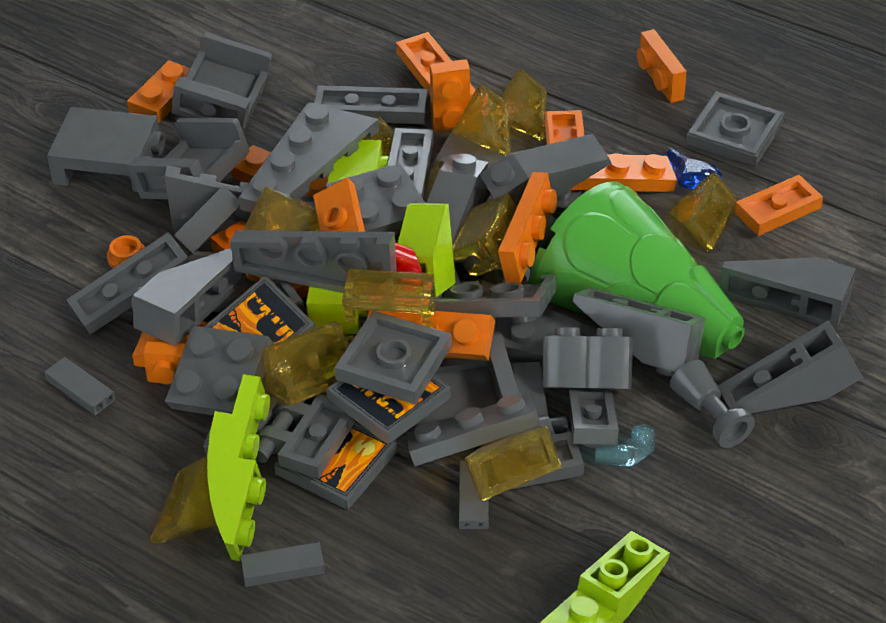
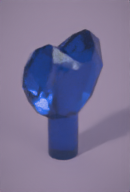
M674 148L669 149L665 153L670 164L676 168L674 173L680 187L694 191L700 187L712 186L721 182L723 174L715 165L701 160L688 159Z

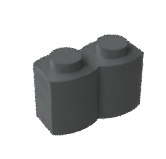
M554 328V336H544L543 387L632 390L633 338L623 337V329L597 328V336H580V328Z

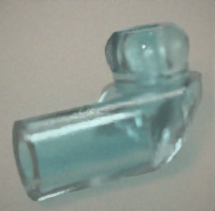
M637 425L632 429V438L624 444L604 445L603 447L596 448L595 464L625 467L636 465L653 453L656 447V442L653 441L655 437L654 429L646 425Z

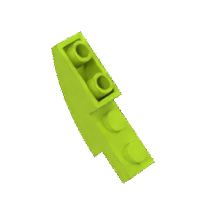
M246 374L242 376L233 413L214 412L207 455L208 487L215 521L231 560L236 561L241 560L240 555H242L244 546L250 547L252 544L255 521L251 518L255 504H262L266 490V479L261 477L255 460L260 442L259 435L256 432L259 421L267 419L270 408V395L265 393L261 377Z
M630 531L580 575L577 590L540 623H623L668 561L670 552Z

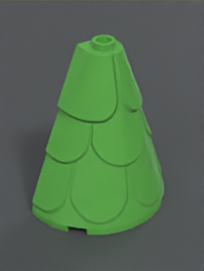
M611 181L599 184L578 197L550 228L556 234L550 240L547 249L539 247L530 270L528 284L541 283V275L556 274L557 290L549 302L551 304L587 315L573 303V296L575 293L591 287L705 317L699 355L716 359L727 349H734L743 339L745 333L743 317L708 270L695 262L679 238H675L654 210L633 189L619 182Z

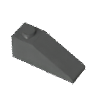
M589 134L512 153L479 175L508 222L511 223L532 172L548 173L551 189L556 191L558 197L612 162L595 136Z
M470 154L450 155L440 168L427 203L449 204L453 249L485 204L486 185L479 174L488 169V162L476 160V157Z
M231 248L157 273L144 286H140L135 291L131 301L134 328L176 346L191 332L193 326H198L246 280V273L234 271Z
M816 257L724 262L722 266L720 288L728 299L818 325L829 320L833 328L837 330L851 298L856 268Z
M591 287L574 294L573 303L602 328L623 329V337L633 338L632 354L642 363L655 366L656 372L666 376H673L685 363L698 360L705 317Z
M828 320L719 384L718 388L729 409L740 407L752 414L826 400L861 380L863 376Z

